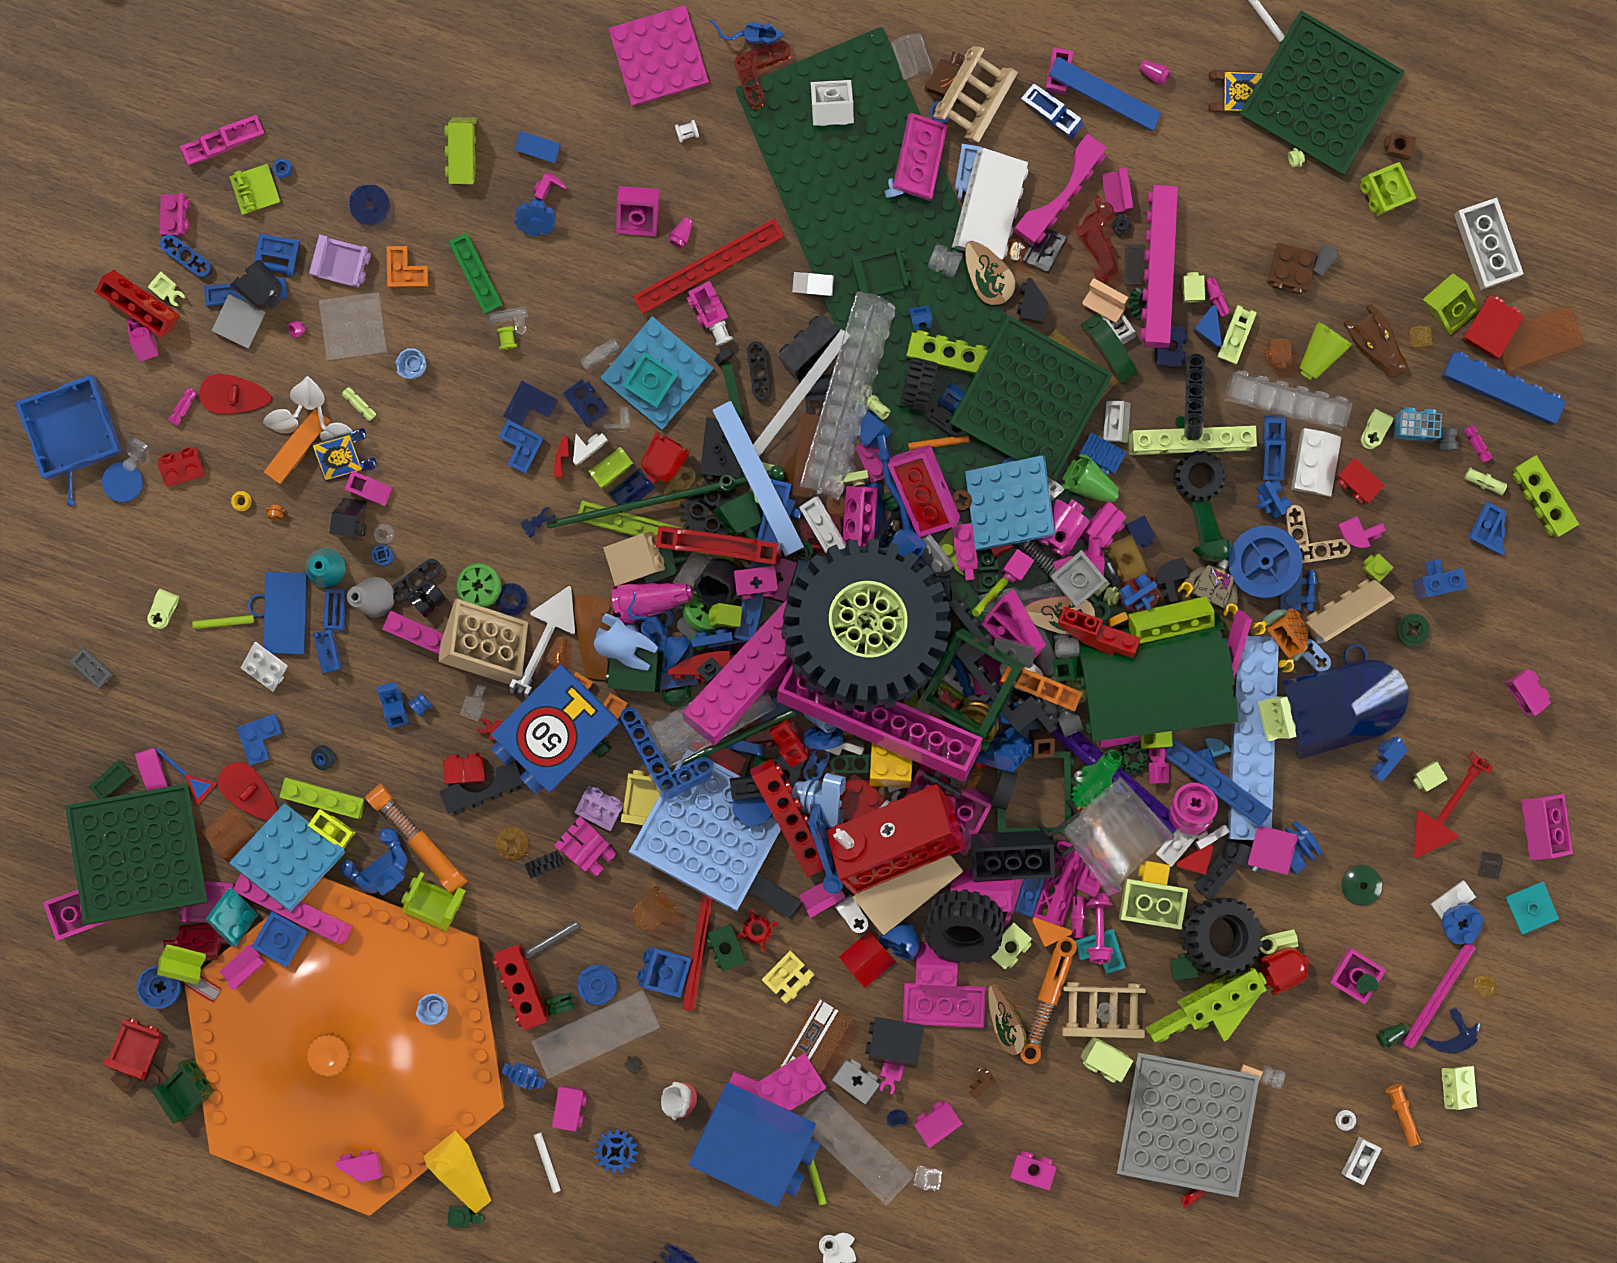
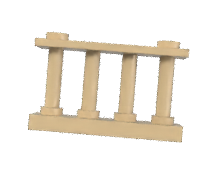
M972 46L967 51L966 59L943 100L937 104L933 117L944 120L946 117H949L966 129L965 139L970 142L979 143L1018 72L1012 68H1002L999 70L981 57L984 48ZM976 63L996 77V81L991 88L971 74ZM966 81L986 94L982 105L961 92ZM956 99L976 112L973 122H969L951 109Z
M1067 982V986H1063V991H1069V1019L1066 1026H1061L1062 1036L1145 1038V1030L1138 1025V993H1145L1146 991L1144 987H1141V984L1129 983L1128 987L1079 986V982ZM1077 991L1089 992V1023H1087V1027H1079V1023H1077ZM1098 992H1110L1109 1024H1107V1027H1099V1024H1097ZM1118 992L1130 993V1024H1127V1028H1119V1024H1117Z

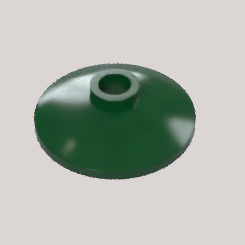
M1354 866L1343 876L1341 883L1342 892L1345 898L1355 905H1369L1375 902L1381 894V877L1375 869L1369 866ZM1361 882H1365L1367 885L1363 890L1360 888Z

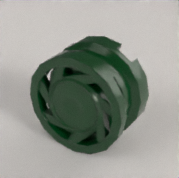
M572 992L545 999V1004L549 1008L547 1010L548 1016L575 1009V1003H572Z

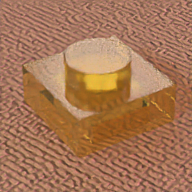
M1431 325L1409 328L1411 348L1433 345Z

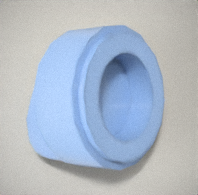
M893 178L888 180L890 189L884 191L886 198L905 193L893 189Z

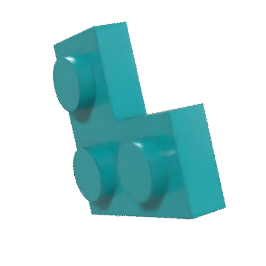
M1114 929L1104 931V947L1114 949V952L1111 954V961L1109 963H1102L1105 974L1124 969L1125 964ZM1096 934L1074 940L1080 960L1089 958V954L1086 953L1088 948L1096 947Z

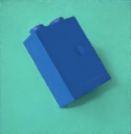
M1440 559L1425 562L1427 576L1412 580L1417 600L1467 588L1463 568L1443 572Z

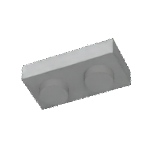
M930 534L921 538L927 544L921 556L936 576L941 575L954 566Z

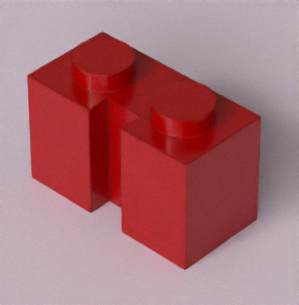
M1356 458L1352 459L1336 476L1339 480L1337 483L1344 490L1349 488L1354 493L1352 497L1360 504H1368L1385 486Z

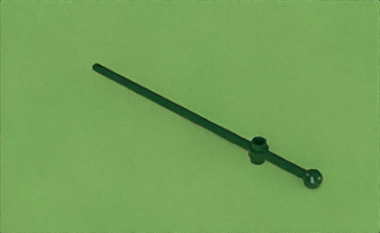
M774 465L769 471H766L770 479L780 481L784 478V471L780 465ZM724 475L717 483L554 519L546 524L548 528H556L718 490L730 494L734 492L736 486L749 483L745 476L733 478L730 475Z

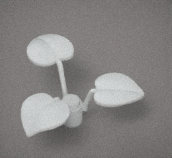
M308 376L293 387L290 392V398L299 405L293 415L286 409H278L269 413L263 420V424L266 427L279 433L288 434L298 428V421L295 418H297L303 406L309 410L317 407L321 427L324 430L320 433L322 441L350 434L353 443L357 440L351 428L345 424L331 423L327 427L325 426L321 405L325 400L324 394Z

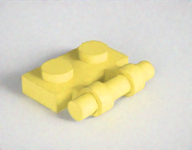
M790 950L762 978V981L775 994L783 989L786 993L781 999L787 1003L791 998L794 999L797 996V992L804 985L807 986L810 983L809 980L815 974L808 969L803 975L799 970L805 964ZM795 975L799 980L790 988L787 982Z

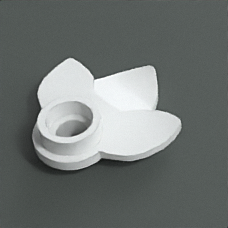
M839 1233L836 1236H823L819 1241V1249L824 1254L823 1263L855 1262V1253L850 1247L854 1237L848 1233ZM826 1242H832V1248H826Z

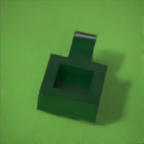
M449 1206L448 1227L468 1228L469 1222L482 1224L484 1221V1214L470 1213L468 1206Z

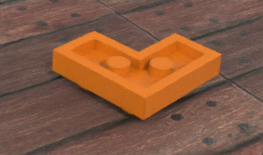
M387 246V287H429L428 266H408L407 246Z

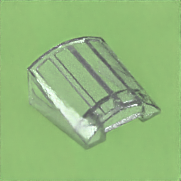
M1121 777L1116 779L1080 812V815L1063 830V833L1108 896L1120 892L1122 888L1119 885L1162 844L1175 838L1170 830Z

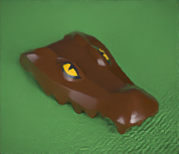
M1370 304L1366 307L1370 315L1355 325L1350 320L1345 321L1343 324L1348 330L1355 346L1364 355H1367L1376 365L1381 366L1389 378L1398 377L1407 370L1408 364L1399 350L1387 319L1375 306Z

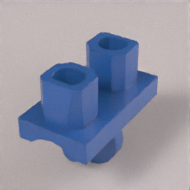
M1269 480L1256 487L1260 494L1257 498L1261 503L1256 506L1257 510L1263 507L1266 514L1270 512L1273 519L1287 513L1286 510L1292 506L1287 497L1279 499L1277 492L1282 490V486L1278 480L1272 482Z
M1143 574L1134 580L1140 588L1139 591L1134 593L1129 584L1119 590L1120 596L1123 599L1121 603L1124 607L1139 599V602L1134 605L1137 610L1141 607H1144L1146 610L1151 608L1149 602L1154 599L1153 595L1150 594L1147 597L1144 595L1156 588L1157 584L1155 581L1151 582Z

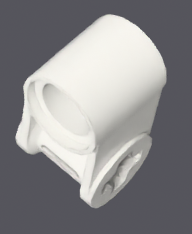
M852 894L835 904L842 918L846 920L854 932L862 933L867 929L868 920ZM855 919L864 920L863 929L859 927L854 928Z

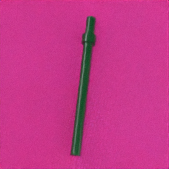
M792 708L722 740L715 746L711 745L705 749L702 747L696 750V753L682 759L684 766L701 757L708 758L711 754L796 716L794 709Z

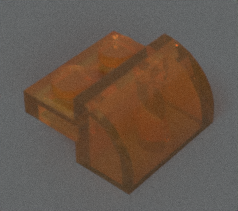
M231 805L202 833L211 843L212 848L229 863L252 839L257 831L245 820L237 808Z

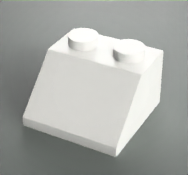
M851 80L811 82L813 125L826 126L830 124L845 125L854 123Z

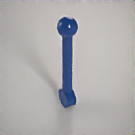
M69 471L67 505L73 506L75 502L72 496V471Z

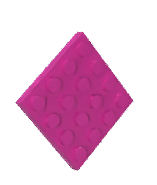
M686 5L608 28L632 106L709 83Z

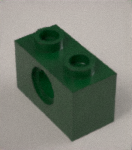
M732 923L708 933L709 937L706 939L710 949L714 948L717 956L714 957L717 968L721 967L725 971L746 963ZM724 942L729 943L731 946V951L726 954L722 953L719 948L720 944Z

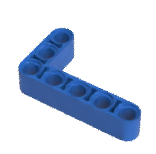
M627 707L622 710L620 716L622 727L662 798L671 799L712 777L713 764L706 757H701L671 772L638 711L633 707ZM627 716H633L635 720L632 722L625 721V718ZM637 733H642L645 735L642 739H636L634 737V735ZM646 750L654 752L651 756H646L643 753ZM701 766L709 768L707 772H701L698 769ZM655 767H661L663 771L661 773H655L653 772V769ZM683 775L691 777L689 781H682L680 778ZM665 784L672 785V789L668 791L664 790L662 787Z

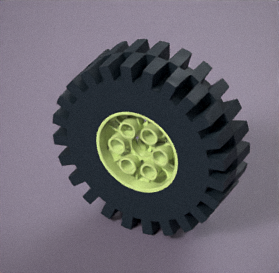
M858 539L848 541L843 549H839L837 544L827 549L825 556L820 557L816 555L810 560L808 568L806 570L802 569L799 572L794 586L790 589L783 613V626L781 630L782 639H785L786 642L785 656L787 660L792 659L794 663L792 671L796 677L803 676L806 679L805 687L811 693L816 689L822 692V700L828 704H831L835 699L843 702L842 709L852 711L854 705L863 706V712H872L876 705H883L884 709L894 707L897 700L902 699L905 702L914 695L918 688L922 689L928 683L946 650L951 622L947 621L950 612L949 603L942 600L944 588L941 582L933 583L931 580L933 571L928 565L922 569L916 565L917 555L911 551L907 557L898 554L899 545L890 543L887 549L879 548V540L869 539L866 546H859ZM869 598L875 599L873 604L869 603ZM863 599L866 605L859 606L855 600ZM847 601L852 608L845 607L842 604ZM876 604H884L886 606V610H878L876 608ZM890 613H893L895 617L886 616V615H887V614H890ZM842 614H850L852 616V620H844L842 618ZM888 622L893 628L886 630L882 624ZM866 623H868L869 627L863 629L862 624L865 625ZM847 627V631L836 635L835 629ZM856 633L859 639L851 640L848 634ZM882 636L893 641L890 647L885 643ZM876 638L879 644L873 645L868 639ZM865 643L864 654L857 653L859 644Z

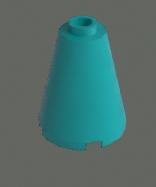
M320 548L312 552L308 557L305 571L308 579L315 586L330 588L339 584L344 578L346 565L342 555L336 550Z

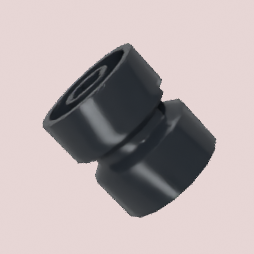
M431 580L422 586V591H416L408 597L425 618L434 611V606L439 607L447 600Z

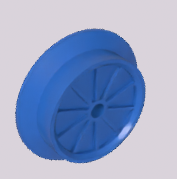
M1258 526L1244 532L1233 544L1229 555V570L1234 582L1241 590L1255 597L1271 598L1285 593L1296 583L1302 570V553L1298 543L1288 532L1274 526ZM1269 561V564L1263 565V562Z

